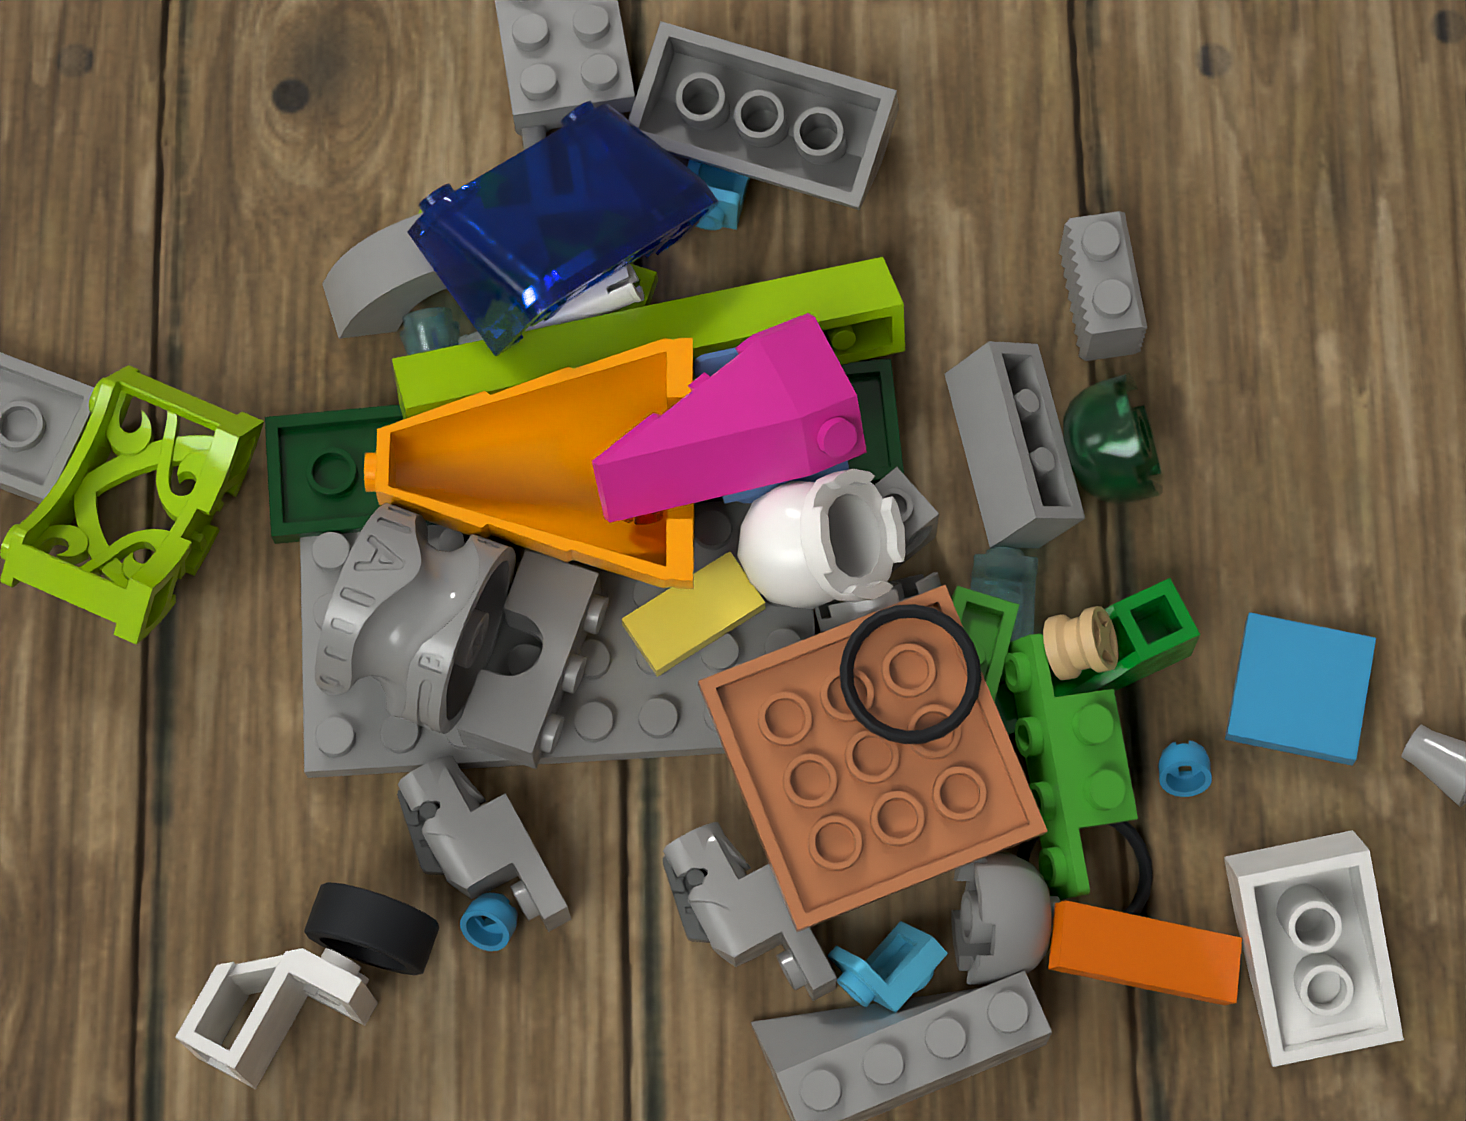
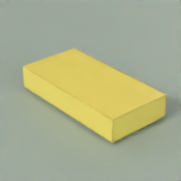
M731 551L694 573V589L671 587L621 620L623 627L658 677L765 610V601L749 582L746 573Z

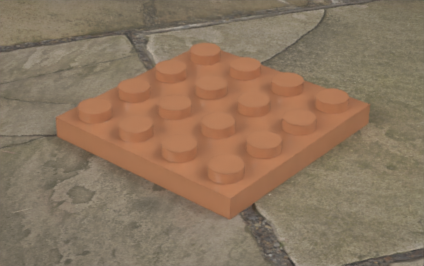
M946 585L889 606L916 604L931 607L950 616L962 626ZM876 612L698 680L699 689L796 932L1041 836L1048 831L982 671L978 698L970 714L958 728L943 738L924 744H901L887 741L871 733L855 718L846 704L841 689L840 664L843 650L851 634L864 620ZM917 618L893 620L872 631L863 641L856 655L853 669L854 685L859 699L867 711L878 721L892 728L907 731L923 730L935 726L948 718L959 706L967 684L966 661L955 639L942 627L930 621Z

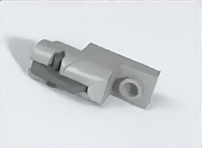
M445 756L430 761L400 779L398 783L400 790L397 792V796L420 867L425 874L445 875L448 883L470 899L487 893L518 876L520 881L511 885L510 888L528 921L540 915L549 932L572 920L564 899L506 793L481 806L482 803L486 802V799L460 770L453 756Z
M718 822L696 828L678 837L664 848L663 866L686 937L689 941L710 943L712 949L734 967L742 965L782 944L785 951L777 954L776 957L794 991L805 986L809 996L814 1001L836 989L837 977L810 927L796 932L770 864L747 875L746 871L751 869L750 865L725 836Z

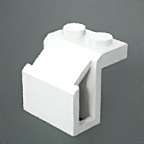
M301 948L286 951L284 955L239 964L230 962L216 965L175 1038L198 1059L256 1089L308 996L364 1026L378 1002L367 988L366 984L369 979L359 972L361 967L358 964L328 948H325L321 957ZM262 992L231 1049L227 1050L222 1047V1042L249 995Z

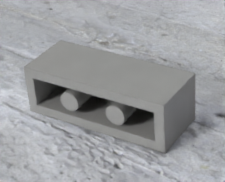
M987 342L945 373L948 390L990 548H1040L1084 520V511L1038 344Z

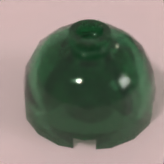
M1130 373L1102 380L1083 389L1070 401L1063 415V438L1072 471L1081 488L1099 501L1114 504L1136 502L1159 496L1163 493V486L1149 478V476L1161 473L1160 461L1145 406L1141 405L1132 408L1126 393L1138 389Z

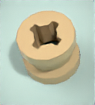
M1101 606L1086 608L1080 617L1070 619L1068 616L1060 614L1048 617L1045 621L1043 641L1046 656L1052 671L1060 680L1078 678L1084 669L1092 668L1096 672H1106L1114 670L1117 666L1118 642L1116 632L1107 611Z

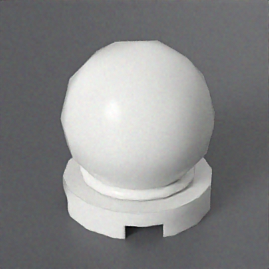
M848 469L828 474L817 479L816 482L789 481L753 501L740 526L737 556L749 582L772 603L794 608L814 609L834 599L854 603L876 599L891 590L893 585L887 581L890 578L893 563L903 562L905 557V528L897 502L893 496L882 498L875 485L870 482L875 476L869 471Z

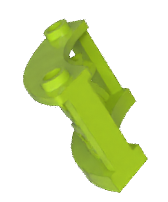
M127 365L108 377H103L96 384L88 406L89 411L92 412L64 471L38 507L20 524L13 525L6 534L0 550V557L5 560L0 582L12 588L19 582H24L116 623L113 635L137 645L162 621L175 605L176 595L173 594L178 578L182 579L186 572L195 576L220 531L218 527L211 525L210 522L216 511L220 512L224 505L222 501L224 493L234 497L237 496L252 460L264 421L244 412L236 415L143 375L139 369ZM133 396L167 410L163 440L154 442L150 420L142 410V423L137 431L128 433L122 429V424ZM179 416L215 431L214 436H179ZM111 450H113L117 457L106 462ZM179 466L177 471L179 484L187 479L196 482L192 492L188 495L178 496L171 492V477L173 467ZM157 470L156 486L165 512L175 522L170 531L162 529L136 531L120 538L109 546L100 526L97 497L129 479ZM75 517L78 527L70 525ZM56 545L68 548L67 551L57 554V557L48 554ZM145 548L155 552L144 564L138 563L133 553ZM88 557H90L91 560L82 565L81 567L75 566L76 564L82 563Z

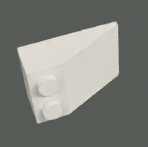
M1351 830L1224 857L1235 919L1240 938H1242V948L1272 1066L1276 1067L1404 1040L1370 850L1356 833Z

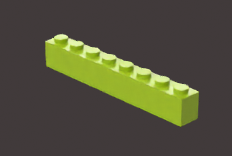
M879 257L392 359L399 404L404 420L482 391H486L491 395L568 366L574 369L663 338L672 340L677 338H693L694 364V361L700 355L737 347L755 333L806 313L815 316L841 365L905 351L904 303L884 258Z

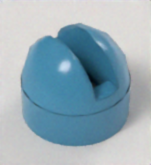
M1190 740L1189 744L1182 743L1176 745L1175 741L1162 751L1158 764L1159 782L1166 792L1175 796L1189 797L1204 792L1212 782L1211 762L1203 746ZM1191 766L1192 771H1179V767Z
M483 893L469 904L460 920V928L464 937L474 946L486 951H498L503 949L516 929L518 913L514 907L509 905V899L503 894Z

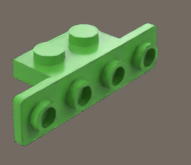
M1041 633L1031 634L1010 642L1007 655L1004 658L1003 674L1008 689L1014 693L1018 715L1015 725L1016 744L1019 752L1026 759L1030 781L1029 787L1048 830L1040 836L1042 850L1038 859L1039 872L1044 877L1047 887H1049L1050 896H1058L1060 900L1090 893L1079 829L1127 822L1138 819L1114 689L1055 697L1043 635Z

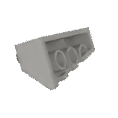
M1025 970L982 988L909 998L896 1013L875 1003L869 1004L867 1007L861 1005L751 1022L791 1121H865L1047 1044L1052 1033Z

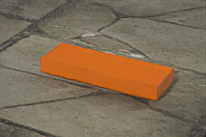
M1064 900L1055 903L1048 969L1226 1006L1237 1003L1242 938Z

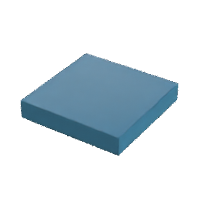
M1249 612L1245 621L1225 740L1353 766L1357 758L1376 638Z

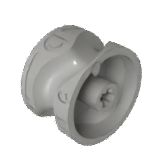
M385 503L371 515L357 537L341 570L329 602L316 654L315 679L317 686L330 693L342 694L348 691L359 679L371 676L380 682L386 694V710L390 714L441 734L449 733L462 717L480 668L486 670L505 617L503 607L515 575L516 557L513 547L494 542L477 534H472L466 544L455 551L437 550L428 543V526L421 514L400 508L391 503Z

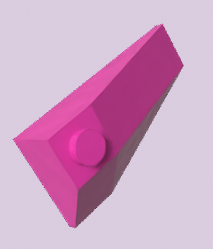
M806 313L751 335L735 348L738 355L716 373L709 376L704 372L688 385L691 392L662 415L656 413L649 415L592 460L604 519L611 523L811 476L867 453L857 394L815 316Z

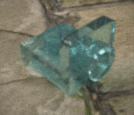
M994 547L986 550V554L974 555L971 568L970 590L1020 604L1010 640L1012 642L1024 636L1034 634L1035 582L1038 573V558L1024 556V552L1017 548Z

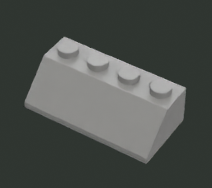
M660 21L623 139L860 210L882 164L899 111L897 90Z

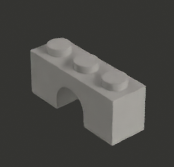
M525 549L503 610L508 627L536 637L543 645L542 652L533 667L518 675L506 676L480 668L457 727L463 745L537 769L543 751L550 754L554 752L564 725V716L557 713L565 691L575 694L584 674L587 657L579 654L588 632L597 634L606 615L609 598L602 596L599 573Z

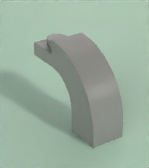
M481 200L429 210L401 220L372 234L351 248L334 264L322 285L338 338L341 339L396 332L414 306L441 290L474 280L538 273L545 266L548 259L530 206L484 211Z

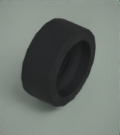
M327 882L319 888L304 933L317 944L356 961L396 973L419 975L423 974L439 931V924L436 919L425 912L391 897L347 884Z

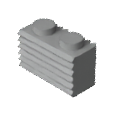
M1117 211L1069 218L1064 225L1059 254L1063 256L1061 266L1065 268L1063 277L1067 279L1065 288L1069 290L1070 311L1074 313L1072 323L1076 325L1074 334L1078 336L1076 345L1080 347L1078 357L1084 361L1132 355L1140 352L1144 342L1143 338H1145L1144 334L1146 333L1147 323L1125 213Z

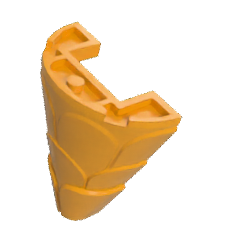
M663 338L574 369L568 366L491 395L486 391H482L377 429L376 453H365L366 492H376L379 505L385 503L394 504L400 508L421 514L424 520L469 536L472 534L485 538L493 536L567 563L575 560L660 588L694 589L695 503L610 523L603 516L592 460L652 413L662 415L691 392L688 385L694 381L693 338H677L674 340Z

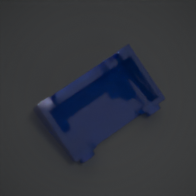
M591 101L581 104L561 120L560 123L563 128L457 190H454L450 183L441 186L425 197L418 205L423 214L415 221L407 233L495 357L519 343L524 338L522 333L529 326L532 327L542 320L545 322L552 318L565 304L645 255L648 258L654 253L659 255L680 242L719 203L704 180L607 103L597 108Z

